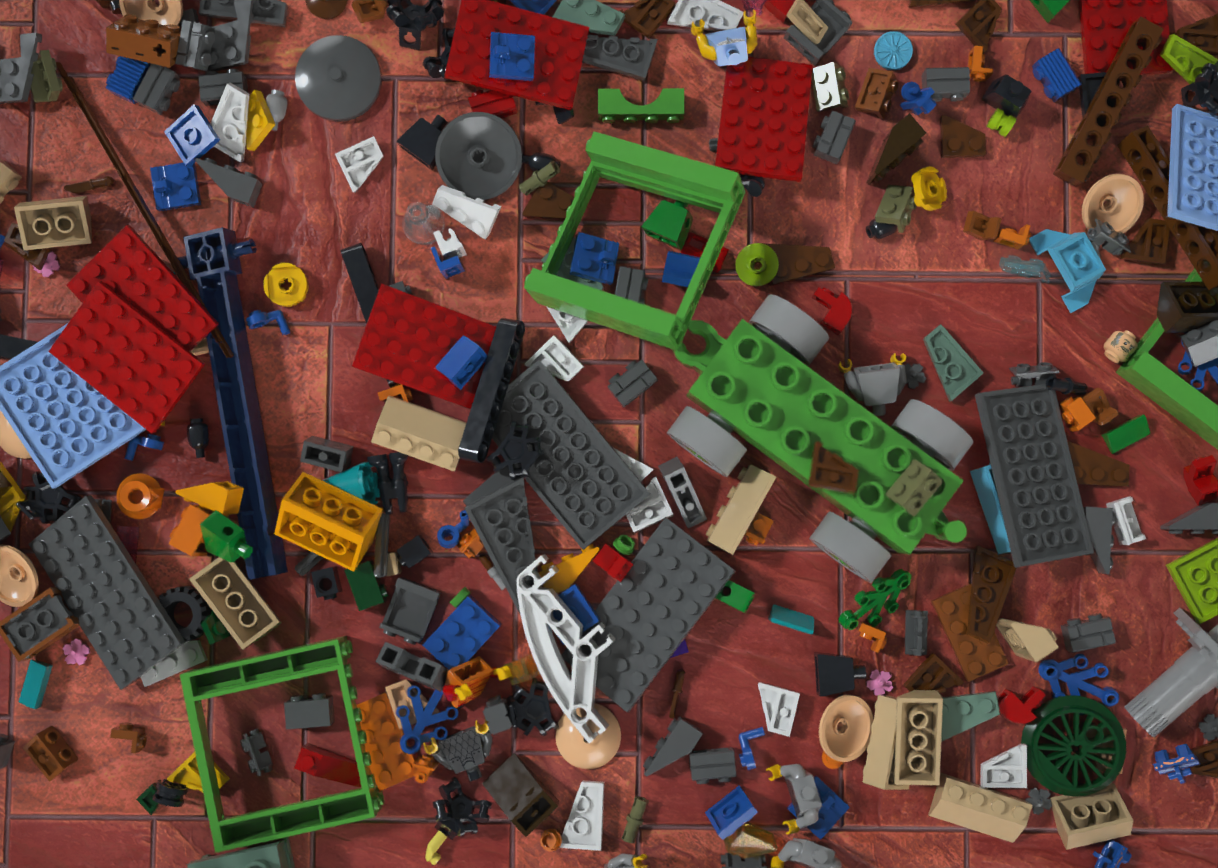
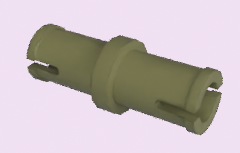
M551 161L541 170L534 171L530 178L519 184L521 192L528 196L539 186H545L549 179L560 173L559 166L554 161Z
M635 796L631 812L627 814V824L621 839L628 843H635L639 827L643 825L644 819L642 817L648 800L644 797Z

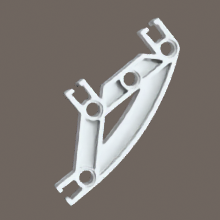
M543 554L517 577V595L523 628L532 656L549 691L573 725L587 742L591 743L598 733H603L609 726L594 707L598 654L616 639L609 633L605 643L600 646L596 644L592 636L598 630L600 633L605 631L604 628L606 626L602 622L586 636H582L583 624L554 589L542 588V585L559 571L553 564L551 569H549L550 572L541 578L535 569L541 563L545 564L549 559L546 554ZM526 575L533 577L534 585L532 587L526 585ZM554 610L562 612L563 618L561 621L554 619ZM552 630L573 654L572 675L560 654ZM583 644L591 647L592 652L590 655H585L581 651ZM583 708L586 711V717H579L576 709ZM589 719L600 728L597 732L592 733L586 722Z

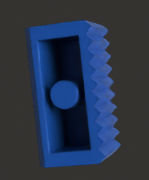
M1060 48L1042 57L1032 66L1034 77L1037 80H1041L1046 96L1050 99L1052 98L1053 102L1076 90L1081 85Z
M119 56L114 73H111L107 78L106 89L112 94L135 104L136 102L133 98L151 63Z

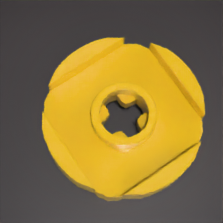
M934 167L922 168L911 176L915 193L914 202L917 207L922 206L927 211L942 208L943 205L941 204L947 198L945 181L943 177H938L936 173L939 171Z
M280 263L272 267V270L266 274L263 283L264 291L272 302L283 307H291L305 300L309 285L307 276L300 268L291 263ZM288 279V282L292 283V285L289 287V290L285 291V288H281V284H284V280Z

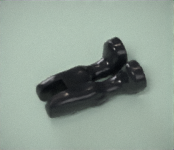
M400 452L389 453L394 474L393 479L389 476L388 454L367 457L369 464L376 467L378 472L377 488L380 491L386 515L393 514L392 498H398L401 513L407 512L408 481L404 474V463L409 455Z

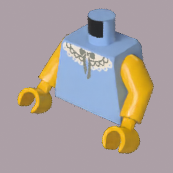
M753 10L752 17H747L746 11L743 12L746 28H734L703 35L704 21L700 19V27L695 26L694 21H692L691 33L697 36L696 41L701 55L706 59L712 60L717 66L738 65L748 61V54L752 53L757 46L756 26H754L757 21L756 11Z

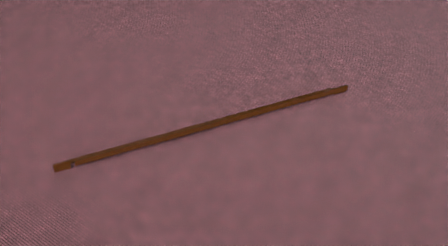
M56 62L58 71L180 281L207 310L74 79L67 75L61 63ZM215 327L211 331L215 341L218 342L226 358L234 357L218 327Z

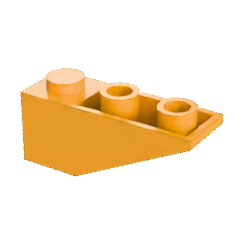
M229 481L176 490L175 494L184 497V500L187 502L199 504V507L202 509L217 510L225 517H228L229 514L239 513L244 488Z
M591 544L584 550L581 549L582 553L575 557L573 553L562 557V562L555 565L559 571L543 584L544 588H552L556 593L568 589L600 550L599 546L594 548L593 544ZM553 562L541 566L542 571L538 572L541 578L550 572L549 569L554 564Z

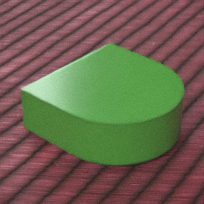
M464 587L452 599L450 604L457 608L471 594L470 591Z

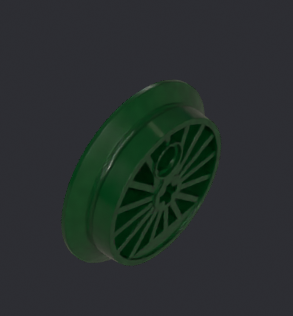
M1077 695L1053 698L1040 705L1033 712L1037 717L1036 719L1025 723L1021 744L1027 745V768L1041 785L1055 793L1079 797L1099 792L1115 780L1124 765L1127 747L1123 728L1107 707L1093 699ZM1073 713L1072 733L1064 714ZM1079 713L1088 714L1085 722L1079 726ZM1060 716L1067 736L1052 721L1054 718ZM1094 717L1101 721L1098 725L1092 722ZM1049 723L1063 740L1043 731V729ZM1107 727L1110 734L1104 736L1102 730ZM1089 729L1097 730V734L1093 738L1086 737ZM1041 735L1060 745L1040 744L1038 740ZM1113 741V748L1095 747L1096 745ZM1073 744L1078 746L1079 749L1077 751L1071 748ZM1041 750H1056L1057 752L1045 755ZM1092 753L1113 754L1110 762ZM1059 758L1055 763L1050 761ZM1088 758L1104 764L1108 768L1102 774ZM1082 760L1099 776L1098 778L1090 781ZM1078 763L1086 781L1083 784H1077ZM1064 764L1062 771H1060L1058 768ZM1071 765H1072V783L1066 778V775H1067V773H1068V771H1069Z

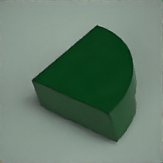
M155 782L136 799L150 815L154 814L159 807V803L152 799L153 794L157 791Z

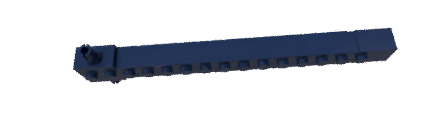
M221 227L183 237L186 256L178 257V260L184 269L189 268L190 279L197 281L200 298L212 317L219 323L217 327L234 354V357L226 358L211 332L206 336L231 482L244 488L237 517L239 527L244 530L246 544L253 548L251 555L245 559L248 580L287 573L288 569L283 540L274 534L278 520V511L237 274H242L240 256L256 253L257 248H252L256 246L252 239L237 243L235 231Z

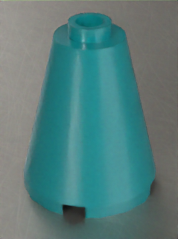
M363 462L322 480L373 505L378 503V501H375L376 497H380V491L377 488L378 474L377 472H372L371 467L374 466H371L369 462Z

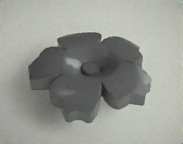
M909 363L904 365L906 384L908 383L909 389H915L919 386V383L925 382V374L921 372L923 366L913 364L911 367Z
M1207 714L1203 718L1204 722H1199L1198 728L1200 732L1204 733L1203 738L1210 741L1214 740L1215 737L1218 738V717H1214V714Z
M1036 787L1030 789L1028 793L1030 797L1025 800L1032 804L1033 813L1039 815L1044 812L1043 808L1050 810L1052 804L1048 798L1051 795L1048 790L1039 789L1038 791Z

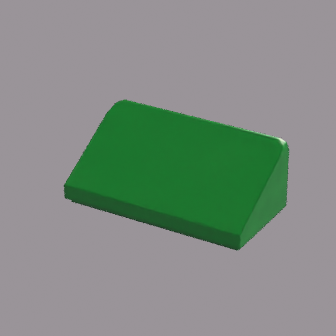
M1142 414L1102 434V437L1111 454H1114L1151 433L1146 416Z

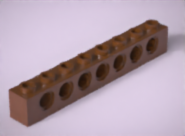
M1143 17L1138 18L1132 23L1053 175L1074 186L1087 182L1092 173L1090 168L1101 157L1102 152H1100V149L1111 138V128L1119 122L1122 116L1120 113L1121 109L1129 103L1132 97L1130 94L1132 88L1136 87L1142 78V75H1140L1142 69L1146 68L1152 59V56H1150L1152 50L1156 49L1162 40V37H1160L1163 31L1162 27ZM1137 42L1142 44L1143 50L1138 48ZM1127 61L1132 63L1133 69L1127 66ZM1117 80L1122 82L1123 88L1117 85ZM1107 99L1113 102V108L1107 105ZM1097 118L1103 121V127L1097 124ZM1087 137L1093 140V146L1087 143ZM1077 156L1083 159V165L1077 163Z
M1148 126L1132 131L1117 145L1208 290L1218 287V234L1215 230L1167 217L1170 159Z

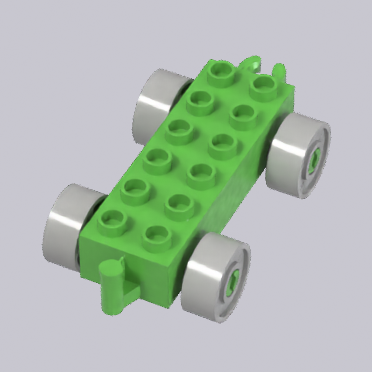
M769 294L749 320V323L742 319L727 340L719 336L710 324L701 320L690 321L687 328L688 331L692 334H698L705 339V350L700 354H692L681 343L679 350H673V353L682 365L689 369H694L700 374V377L688 391L686 397L709 414L706 417L697 410L686 406L667 431L668 436L714 471L724 477H728L747 451L731 435L732 431H734L807 486L813 448L816 441L822 443V446L832 454L836 453L845 463H850L859 471L855 494L808 486L852 518L848 522L829 511L809 539L839 564L869 583L873 582L891 557L890 553L874 540L875 537H878L898 553L911 554L925 533L934 535L939 540L960 542L965 538L967 529L964 523L959 520L948 521L942 511L963 482L961 478L951 471L955 469L973 444L972 438L958 424L933 407L915 399H911L891 427L885 424L808 367L826 344L829 336L809 315L776 295ZM915 459L933 470L943 482L919 512L912 516L885 494Z

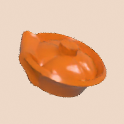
M133 474L125 478L119 485L116 495L117 504L126 516L133 519H145L152 516L158 509H161L165 489L161 488L159 483L147 474Z

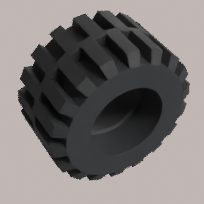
M193 586L176 587L167 590L166 593H162L159 596L160 603L185 642L204 635L201 624L206 617L210 616L211 610L196 588H193ZM180 601L187 603L192 609V621L187 627L179 625L174 618V608Z

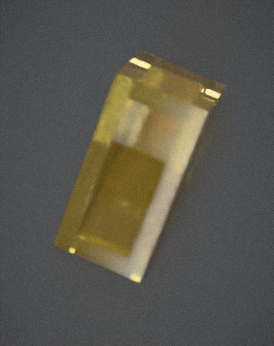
M532 653L521 656L504 665H507L510 669L512 676L509 679L512 685L528 681L540 675Z
M745 822L732 835L724 839L726 850L730 854L738 855L744 859L775 852L778 849L773 833L750 822Z

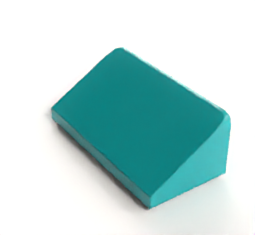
M778 605L772 606L768 618L769 621L813 634V616Z
M31 659L19 703L32 709L41 707L53 667L52 664Z

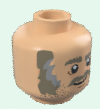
M1127 330L1124 332L1115 331L1104 343L1105 356L1115 363L1128 361L1138 348L1135 335Z

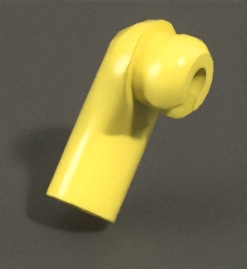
M439 830L428 843L425 855L427 862L430 861L433 865H436L440 860L441 855L436 851L447 838Z

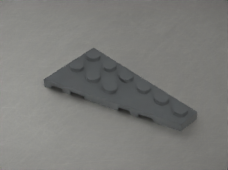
M523 477L464 507L519 614L517 577L535 561V550ZM526 575V585L530 587L534 585L532 576Z

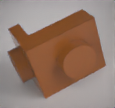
M353 0L351 6L361 24L383 18L388 3L387 0Z
M968 211L963 232L981 240L996 239L1002 219L999 217L990 218L976 211Z
M1098 387L1082 398L1096 417L1093 422L1101 426L1109 423L1114 417L1119 415L1116 409L1110 407L1104 391Z
M120 723V726L112 728L110 738L132 740L131 753L136 754L145 747L147 742V736L144 735L145 728L133 727L134 724Z

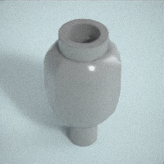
M271 90V94L266 97V103L276 124L272 128L273 131H277L278 122L283 120L287 110V99L284 97L285 92L279 90Z

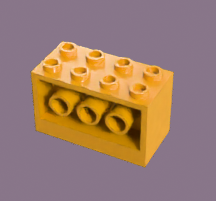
M302 472L282 499L274 534L354 572L374 541L383 509Z

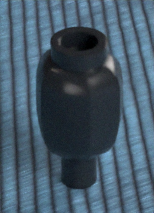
M539 152L531 156L522 154V163L529 164L532 171L541 170L551 161L557 163L560 168V162L556 161L553 155Z
M875 219L871 220L870 224L866 226L868 237L876 239L890 236L897 230L896 224L879 223Z
M203 418L190 419V424L187 426L188 442L195 449L196 458L205 457L204 449L209 443L208 425L204 422Z

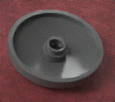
M334 35L319 39L303 52L297 63L295 84L301 100L311 112L329 121L342 122L355 119L372 107L380 93L382 76L377 59L365 44L352 37Z
M471 112L453 119L442 130L436 143L435 162L440 177L448 187L461 191L467 197L474 200L476 198L486 200L504 193L514 183L521 168L522 151L517 135L504 120L485 112Z

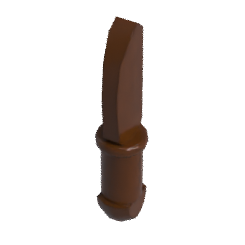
M105 176L104 178L65 185L64 189L71 193L95 190V188L111 186L114 183V179L110 176Z
M683 669L677 670L674 687L672 688L674 696L669 718L672 719L675 718L679 694L683 692L682 687L685 677Z

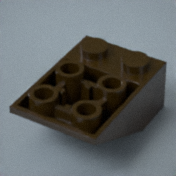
M910 113L893 126L884 138L866 182L868 185L873 181L878 183L891 170L889 167L892 170L896 168L907 155L910 156L924 142L922 138L926 132Z
M515 753L482 783L505 815L525 837L559 806V800Z

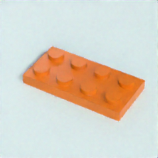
M384 692L357 704V708H360L362 713V721H360L361 730H365L367 743H364L365 749L371 756L369 768L375 776V782L379 791L414 777L417 767L412 765L416 759L414 754H407L400 747V739L404 733L403 729H399L387 693Z

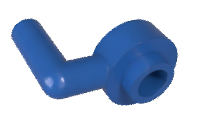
M256 310L249 313V317L246 319L249 329L260 328L270 321L276 320L282 335L291 333L281 310L269 313Z
M148 434L147 437L137 435L129 441L124 459L134 460L138 444L162 450L164 442L160 441L161 437Z
M465 510L460 512L461 522L456 526L445 525L438 530L437 538L442 547L453 548L459 543V534L470 525L469 517ZM448 536L453 538L450 541L445 540V538Z
M763 727L742 732L738 736L743 752L739 754L742 767L747 766L748 770L756 768L748 740L764 736Z

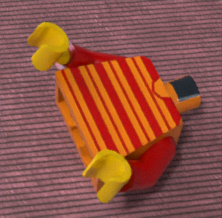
M478 656L448 670L446 682L442 690L446 699L452 701V705L455 708L460 709L464 707L465 703L481 695L489 678L498 677L501 681L511 677L512 674L507 665L501 668L490 667Z

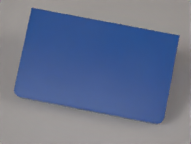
M431 247L438 268L445 279L465 271L458 256L442 261L436 247Z
M668 251L662 282L688 287L701 257Z
M463 335L435 368L461 390L485 363L488 355L479 345Z

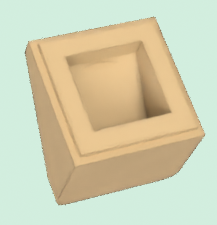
M397 552L388 554L386 576L402 572Z

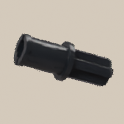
M1050 376L1046 380L1048 390L1060 391L1064 395L1070 393L1085 395L1087 393L1088 386L1085 383L1075 382L1071 378L1061 379Z

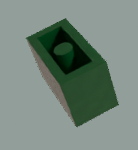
M373 560L359 564L354 572L349 569L344 570L359 611L388 601L386 597L389 596L386 585L381 584L380 578L374 576Z

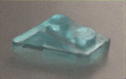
M1009 255L1008 258L1001 257L999 266L1004 272L1027 278L1038 276L1042 277V282L1049 283L1051 274L1045 263L1039 259L1025 261L1013 255Z

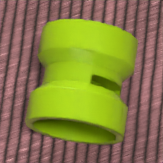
M997 108L986 127L991 130L996 129L1000 135L1006 137L1017 118L1011 115L1007 116L1003 110Z

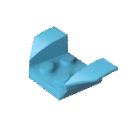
M1045 229L1030 237L1029 241L1037 255L1048 250L1069 287L1070 292L1061 296L1069 312L1072 313L1087 305L1097 279L1103 275L1106 268L1086 233L1079 232L1071 235Z

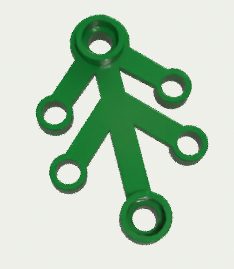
M898 569L891 577L876 578L872 582V587L876 591L858 592L854 599L862 607L855 613L852 610L843 612L838 619L839 623L845 629L853 630L859 624L858 619L872 609L871 614L867 617V622L872 627L879 625L882 621L879 614L883 605L889 613H894L898 609L899 604L896 600L901 590L909 586L911 574L903 569Z

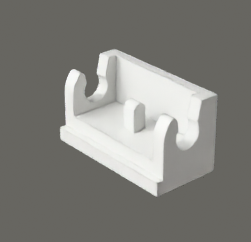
M448 229L451 239L448 238L447 241L444 240L439 230L433 232L445 260L454 256L460 258L467 255L462 243L459 242L452 229Z
M1131 496L1106 503L1107 508H1113L1115 515L1113 526L1120 545H1130L1146 539L1145 534L1143 535L1132 505L1134 500Z

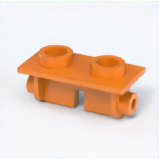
M474 528L469 534L466 533L461 537L457 547L461 553L464 552L470 559L472 556L475 557L484 545L479 541L480 538Z
M423 754L414 761L412 766L417 767L415 780L418 783H425L439 765V762L432 755Z

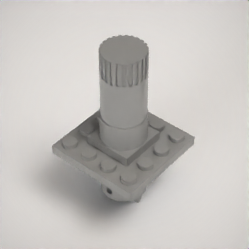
M1181 608L1174 612L1178 618L1175 622L1190 636L1188 641L1193 646L1125 706L1130 715L1152 737L1157 736L1204 694L1209 693L1218 685V624L1206 633Z

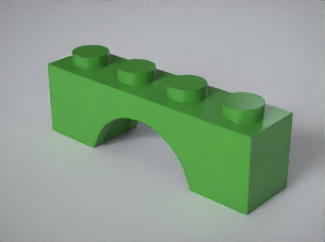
M663 88L659 97L654 102L642 106L628 102L623 97L620 89H598V120H602L604 123H614L615 120H624L625 123H635L637 120H645L647 123H656L658 120L677 123L684 118V88Z

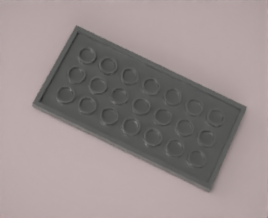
M537 360L508 385L492 439L499 447L508 435L512 421H516L518 425L523 426L530 424L526 439L542 437L540 445L541 450H544L545 454L538 456L528 470V477L525 480L584 550L651 493L541 360ZM514 433V436L522 438V434ZM527 444L528 452L533 451L532 444ZM521 463L513 464L516 468L522 467Z
M1046 384L975 394L1015 568L1094 553L1056 393L1054 390H1048Z
M92 495L81 499L29 543L30 548L54 586L62 592L61 594L74 617L79 619L80 627L120 690L128 687L185 643L180 632Z
M666 517L631 563L634 565L621 582L617 580L596 608L595 612L600 621L582 633L583 637L586 636L602 622L606 626L604 628L605 631L600 633L598 630L592 636L596 644L600 646L605 643L609 633L615 637L616 640L598 654L596 687L626 712L632 709L735 573L733 568ZM583 644L581 646V651L585 655L591 654L592 650L589 645ZM566 648L561 656L563 660L572 666L573 654Z

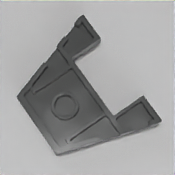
M234 0L237 20L213 26L215 28V42L211 47L210 55L212 60L208 70L205 72H217L248 64L251 36L249 34L250 25L253 23L252 7L255 4V0ZM189 9L183 11L180 25L182 26L183 20L199 23L197 10Z
M20 34L21 57L0 59V104L28 101L34 74H31L33 62L37 61L39 53H36L38 42L41 43L42 34Z

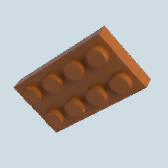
M972 583L931 600L968 682L1009 664L995 633H993L992 639L988 644L967 635Z

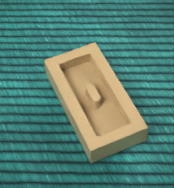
M795 0L786 15L804 36L815 45L821 41L828 29V26L804 0Z

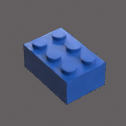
M469 595L425 641L423 646L450 670L467 662L502 624L475 598Z

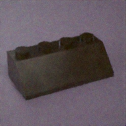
M1163 281L1160 286L1157 317L1165 332L1188 333L1191 330L1218 320V287L1208 290L1204 282Z

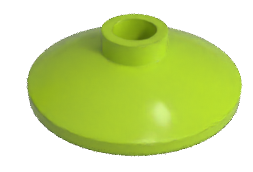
M754 243L740 251L735 267L739 278L744 283L750 286H763L771 282L776 276L779 261L771 247L762 243ZM757 262H760L762 264V267L759 270H756L754 268V265Z

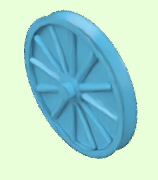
M896 31L887 32L880 36L874 46L876 61L880 66L888 70H898L905 67L913 54V47L909 38Z

